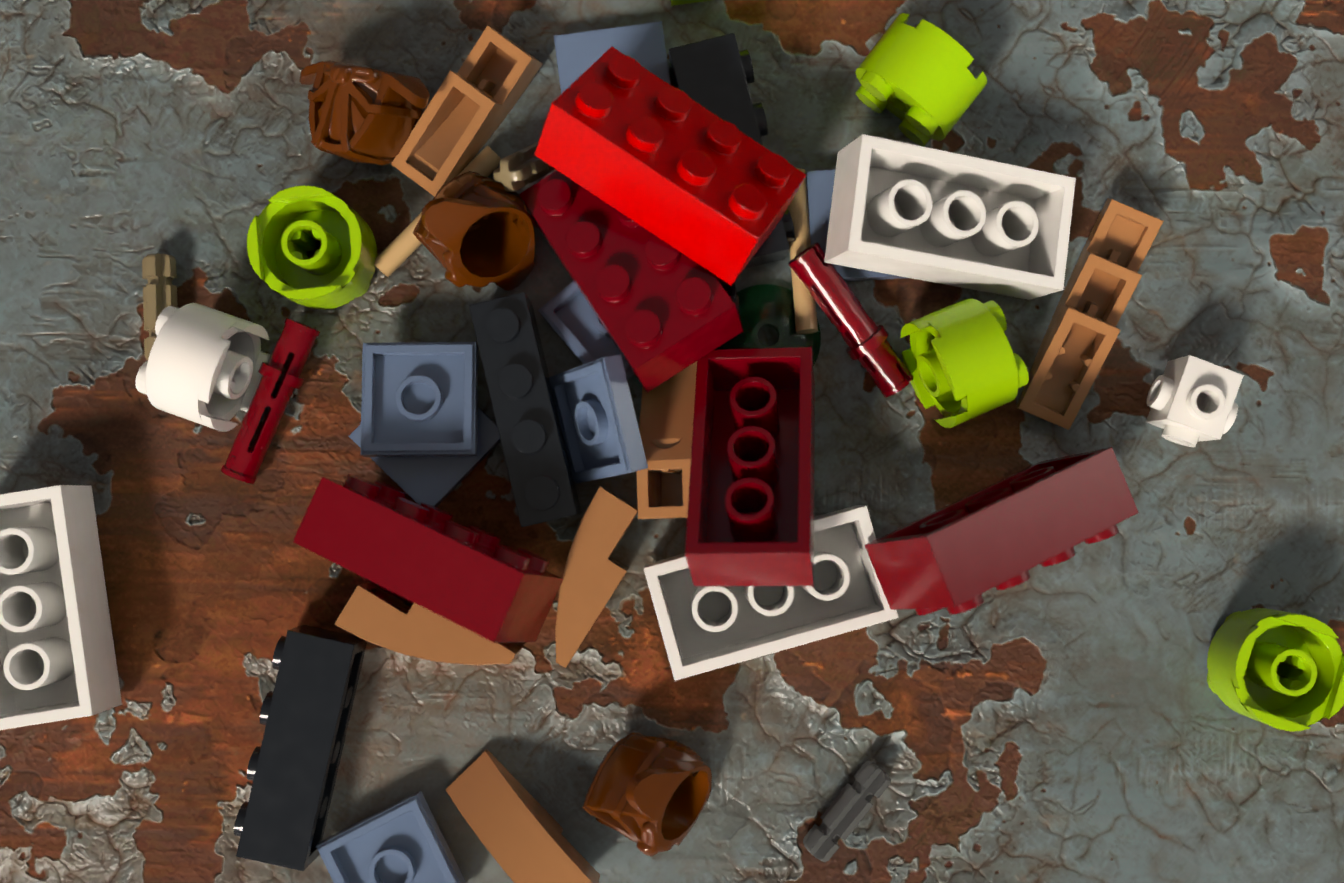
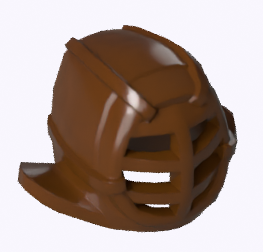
M331 60L306 66L301 70L300 75L301 84H314L312 90H309L308 99L310 100L309 124L312 137L311 143L321 151L353 162L377 165L391 164L424 113L422 108L425 109L430 97L429 90L418 77Z
M468 171L449 181L433 200L429 201L422 208L421 218L413 234L446 269L445 278L455 286L486 287L489 283H495L504 290L509 291L518 287L534 267V227L536 222L527 212L523 200L517 191L506 192L502 182H495V180L480 175L477 172Z
M632 732L617 741L604 756L588 789L582 809L596 817L595 820L616 830L628 839L636 842L637 849L643 854L654 856L658 852L671 850L674 844L679 846L694 826L710 796L712 785L711 770L694 750L679 741Z

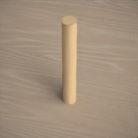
M486 146L457 176L472 171L488 177L500 165L501 158L489 146ZM421 213L377 256L374 265L385 276L389 277L422 244L413 234L421 218Z
M797 168V169H799L800 171H802L803 173H805V170H804V169H802V168ZM806 178L788 207L795 231V241L789 242L790 261L811 245ZM791 268L796 333L811 334L818 332L816 301L802 280L799 279Z

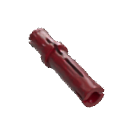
M816 242L796 255L788 265L794 270L799 279L802 280L814 300L841 334L843 340L848 345L846 352L852 360H859L884 397L896 394L905 388L909 381L913 380V374L899 359L887 341L889 333L883 325L877 326L872 318L869 317L860 301L834 266L830 263H824L825 253L820 244Z
M286 318L284 329L269 362H262L258 372L263 376L248 411L242 420L241 427L226 463L221 468L222 473L239 481L255 484L257 473L277 432L295 388L301 389L305 379L300 375L320 331ZM292 352V358L283 375L279 388L276 394L272 396V391L280 376L281 370L285 364L288 354ZM269 406L270 409L253 447L248 448L265 408Z

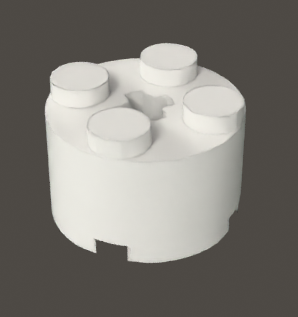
M198 303L186 304L181 308L173 306L164 308L156 321L155 332L157 337L149 358L142 364L136 376L137 391L146 394L150 403L159 410L221 432L232 430L238 423L230 420L239 410L248 411L263 376L258 372L262 362L268 363L270 360V354L261 351L260 337L269 340L266 329L259 324Z

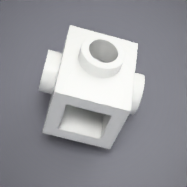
M1191 355L1170 360L1167 363L1164 374L1159 375L1155 379L1149 390L1147 406L1151 407L1146 423L1164 429L1162 433L1163 438L1188 447H1196L1197 442L1220 440L1222 434L1228 432L1236 419L1238 405L1234 401L1244 375Z

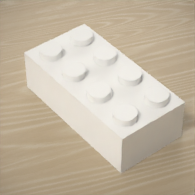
M862 134L841 149L837 155L824 263L1028 300L1062 291L1064 289L1076 178Z
M57 485L0 494V730L93 716L122 705L92 486Z
M855 505L814 517V586H694L685 553L645 564L643 569L674 680L687 678L899 618L897 610H891L865 548V544L876 540L867 506Z

